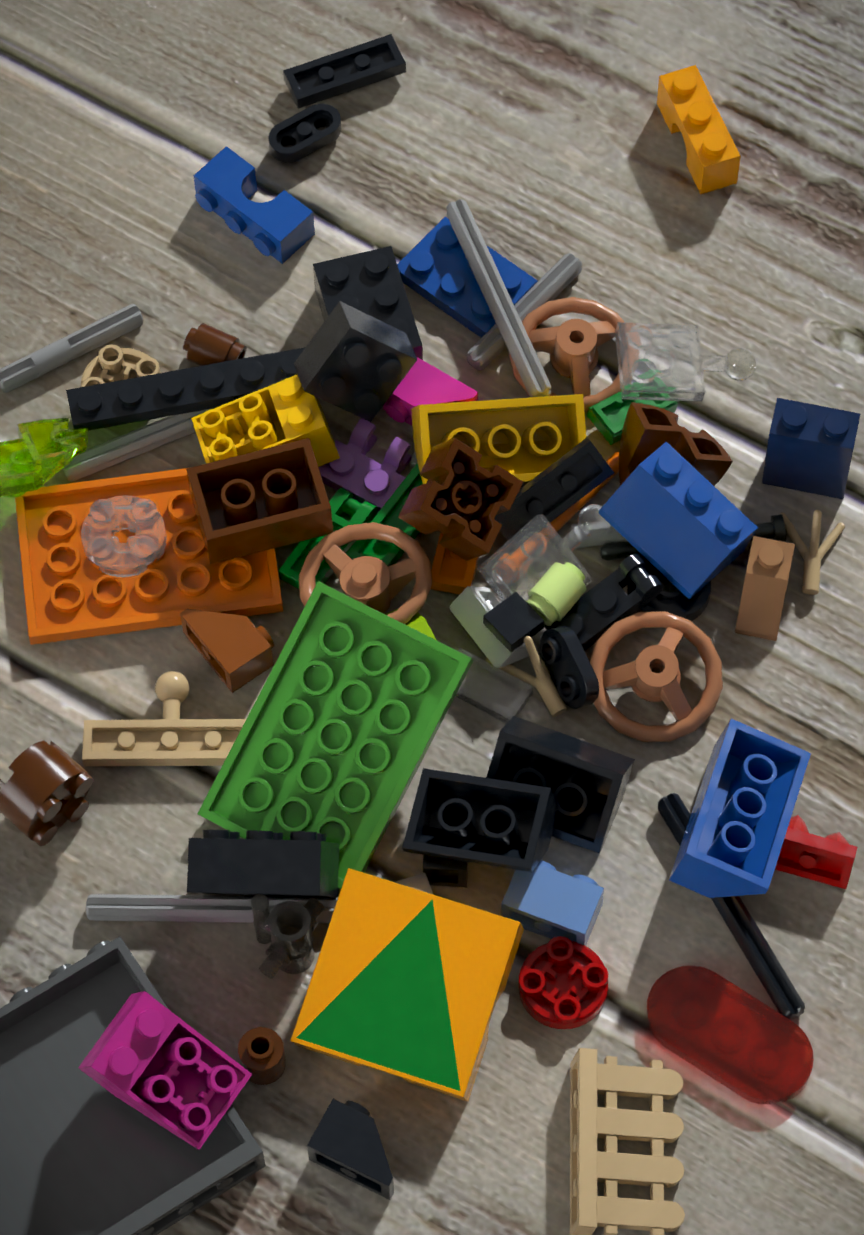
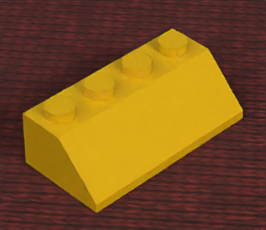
M583 394L425 404L411 409L414 450L420 472L433 446L456 437L483 455L479 462V465L483 468L497 464L521 481L530 482L586 438ZM421 476L422 483L426 484L428 480Z

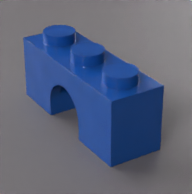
M227 146L193 175L196 192L195 198L204 210L208 212L214 211L222 217L227 226L236 234L242 233L252 240L255 247L265 256L271 255L283 264L315 235L313 211L287 191L283 190L273 200L264 203L249 200L257 192L255 167Z

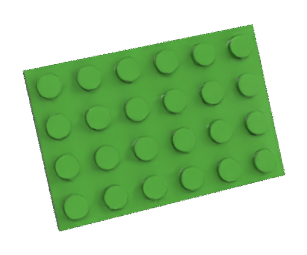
M318 581L197 814L231 832H240V837L246 839V831L248 830L283 833V840H290V831L327 834L326 842L339 844L338 888L341 889L348 868L365 873L474 660Z

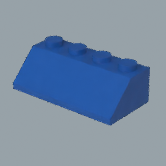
M731 718L713 747L669 881L708 898L766 894L811 753Z

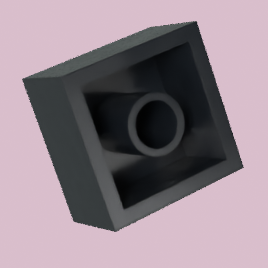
M339 301L295 361L294 366L305 392L371 422L416 363L417 357L405 332Z

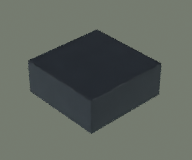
M517 592L483 616V624L510 652H513L524 643L525 636L532 638L544 629V620Z
M423 855V873L426 874L430 886L467 888L468 862Z

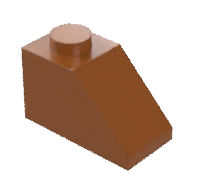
M186 609L180 613L183 633L232 693L274 666L272 648L275 645L271 636L263 626L260 625L256 628L247 616Z

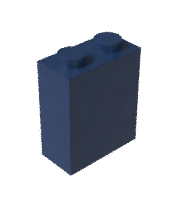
M777 398L769 432L762 484L844 499L861 414Z

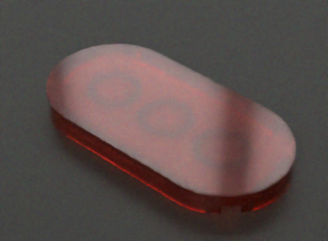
M688 965L671 969L659 977L653 984L647 999V1019L653 1036L665 1048L739 1096L756 1104L785 1102L796 1097L805 1088L813 1068V1049L807 1035L793 1021L716 972L701 966Z

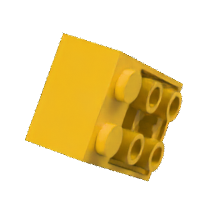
M298 374L191 418L206 464L306 438L310 439L318 467L340 458L321 404L317 397L303 390Z

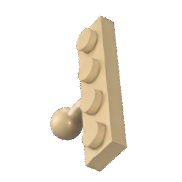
M169 671L162 674L155 685L156 695L163 702V719L84 720L83 765L84 767L222 766L246 719H180V703L189 694V683L181 673Z

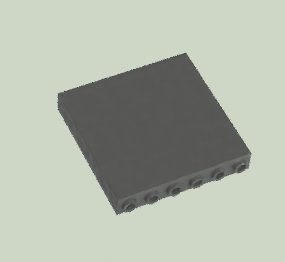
M121 936L111 942L106 940L96 944L89 950L86 957L73 965L64 964L58 967L49 975L48 980L35 988L27 987L18 991L12 996L10 1003L0 1008V1235H158L266 1166L262 1149L232 1104L203 1146L198 1150L115 1097L78 1068L131 994L145 991L168 1009Z

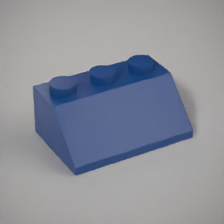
M667 442L636 467L598 512L688 599L692 598L742 554L758 529L750 519Z

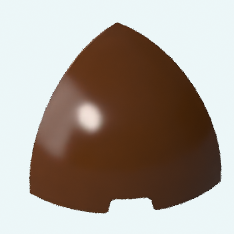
M631 402L620 441V486L641 462L665 442L671 445L713 486L724 476L733 461L725 449L705 430H701L699 433L690 432L685 427L678 425L679 416L677 414L652 405Z

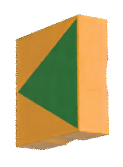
M348 868L291 1042L299 1047L357 1066H368L399 1076L409 1083L469 1101L488 1042L491 1016L499 997L505 990L524 928L519 921Z

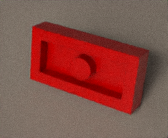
M798 814L790 819L775 870L847 889L858 847L850 845L840 832L825 837L810 834L805 822Z

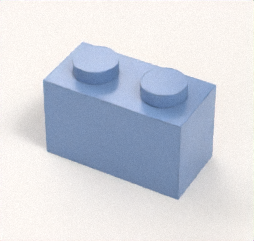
M541 860L533 872L515 870L501 903V916L519 921L525 930L552 939L563 936L586 946L603 905L604 888L598 886L593 879L579 874L570 876L561 873L550 863Z

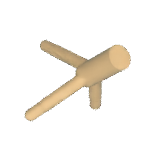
M815 510L808 550L786 514L781 512L779 514L783 515L785 530L804 559L802 592L808 595H816L819 593L821 559L837 540L845 525L842 522L838 523L819 547L822 512Z
M525 636L524 643L537 677L510 664L498 669L536 687L551 716H559L567 710V707L560 698L544 661L540 660L532 638ZM486 657V658H485L486 662L489 663V664H491V665H493V664L489 661V659Z

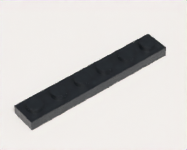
M306 347L66 390L74 433L219 407L297 375L294 363Z

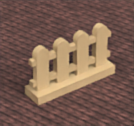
M579 1048L570 1063V1235H592L597 1227L604 1228V1235H617L618 1229L650 1231V1235H664V1232L676 1231L684 1222L685 1213L683 1208L676 1202L664 1201V1187L676 1186L684 1176L683 1164L675 1157L664 1156V1143L675 1142L682 1134L684 1124L678 1115L663 1112V1099L675 1098L683 1088V1079L677 1071L663 1069V1060H651L649 1067L617 1065V1057L606 1056L604 1064H598L597 1049ZM597 1094L604 1095V1107H597ZM617 1096L650 1098V1111L617 1109ZM597 1138H604V1152L597 1151ZM617 1139L650 1142V1155L617 1153ZM597 1182L604 1183V1196H597ZM618 1184L650 1186V1200L618 1197Z

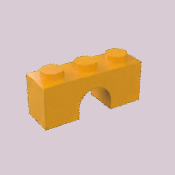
M693 65L660 75L657 105L671 134L679 131L682 133L687 152L686 165L700 194L737 184L741 156L697 66Z

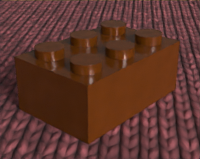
M309 438L187 468L190 495L210 564L333 533L331 506Z

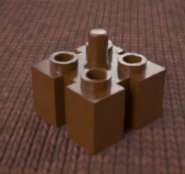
M455 437L433 446L420 472V475L428 481L426 484L412 488L398 517L425 535L439 531L443 534L439 544L467 561L489 554L502 527V524L494 520L496 515L510 510L523 481L497 464L483 468L479 465L483 455Z

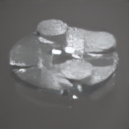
M123 495L95 501L90 506V513L84 519L81 529L83 549L89 561L91 559L94 564L99 566L100 571L114 577H131L143 573L147 570V565L152 563L156 557L157 561L160 559L165 551L167 542L163 517L157 511L155 503L150 499H142L135 496ZM128 529L129 532H134L135 536H129L127 543H119L118 537L114 536V534L120 530Z

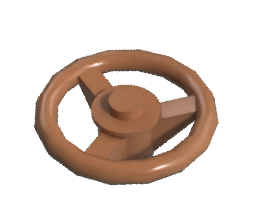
M576 297L548 301L528 313L523 319L522 324L534 350L550 353V362L555 371L564 377L571 378L573 395L583 394L584 412H588L589 407L628 388L635 378L639 352L634 334L618 313L601 303ZM571 312L590 315L600 320L599 322H587L582 319H570L557 327L536 329L540 323L552 316ZM617 336L623 353L620 372L609 387L596 395H591L589 374L598 363L597 347ZM509 354L514 376L527 392L511 354ZM551 392V394H550L549 396H559V395H556V394H554L553 392Z
M375 522L348 525L326 535L308 553L299 574V594L304 606L316 586L315 576L321 562L325 559L339 578L341 589L347 596L383 614L389 609L391 600L415 578L416 583L410 598L397 611L387 615L403 624H407L424 606L432 586L431 561L420 543L397 527ZM377 539L395 544L404 550L409 558L387 567L382 560L371 556L358 557L352 560L339 547L352 541Z
M667 611L637 612L614 622L596 641L589 659L599 682V695L594 702L599 715L619 733L642 742H671L696 731L714 712L723 689L722 662L710 637L691 620ZM663 627L667 629L659 644L643 649L635 661L604 671V666L611 649L625 635L641 628ZM683 636L697 648L705 665L706 686L698 705L693 710L679 686L681 674L675 652ZM631 686L634 693L643 700L649 702L663 701L676 721L668 725L647 726L628 719L612 704L606 690Z

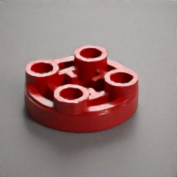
M558 936L536 948L525 959L519 974V995L526 1011L539 1023L555 1029L577 1028L594 1019L605 1004L608 994V971L600 957L587 946L571 941L566 937Z

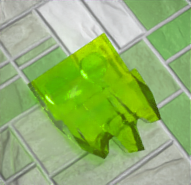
M69 418L43 419L17 424L19 439L0 442V497H19L25 492L41 488L56 473L70 464L75 456L86 451L88 444L87 428L69 429Z

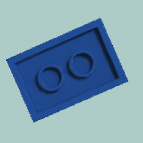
M444 217L397 264L402 282L482 338L496 322L449 219ZM487 246L515 305L538 280Z

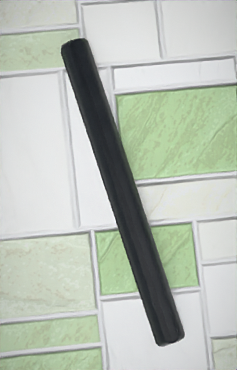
M671 793L658 801V811L680 846L691 814L680 796L676 793ZM740 896L711 898L783 1020L791 1021L803 1014L805 1009L804 1002Z

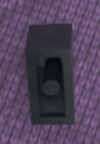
M333 1098L307 1144L309 1160L391 1200L394 1194L393 1176L374 1118L370 1117V1112L365 1107L356 1102L348 1100L344 1104Z

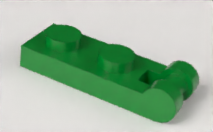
M344 488L338 489L329 501L332 512L333 532L348 525L370 523L377 515L378 507L368 501L361 503L353 499V493ZM346 513L352 516L350 521H347L340 517V515ZM326 535L299 542L279 569V579L299 589V574L306 557ZM355 541L345 544L339 548L345 553H347L348 550L355 543ZM325 559L321 562L315 576L316 584L318 581L325 584L333 574V570Z

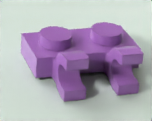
M361 418L353 429L347 445L338 440L335 441L340 458L318 468L324 484L337 491L340 488H344L353 493V499L361 503L368 501L377 506L379 512L406 478L400 475V473L412 459V455L407 453L411 447L410 443L396 436L389 446L382 464L365 456L376 443L377 436L373 435L376 429L375 425Z

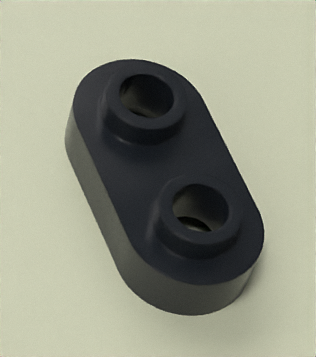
M315 104L275 125L268 136L271 155L280 162L293 163L335 141L341 133V116L338 110L328 104ZM319 127H325V128H326V129H324V130H322V131L317 130V128H319Z
M567 626L544 631L540 638L539 654L549 671L560 698L567 706L574 709L592 705L599 695V682L577 635Z

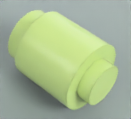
M555 562L528 592L529 599L526 602L544 620V625L551 626L554 621H561L586 592L587 588L583 582L585 576L579 568L569 562H566L564 565Z

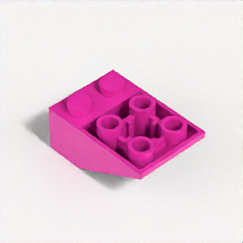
M145 991L133 993L129 996L78 1067L115 1097L198 1150L203 1146L252 1076V1073Z

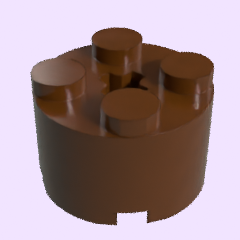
M45 740L39 741L27 748L11 763L8 768L14 773L6 784L0 779V813L39 846L48 844L67 820L76 822L84 815L89 807V802L85 800V797L94 781L91 775L54 742L51 741L49 745Z

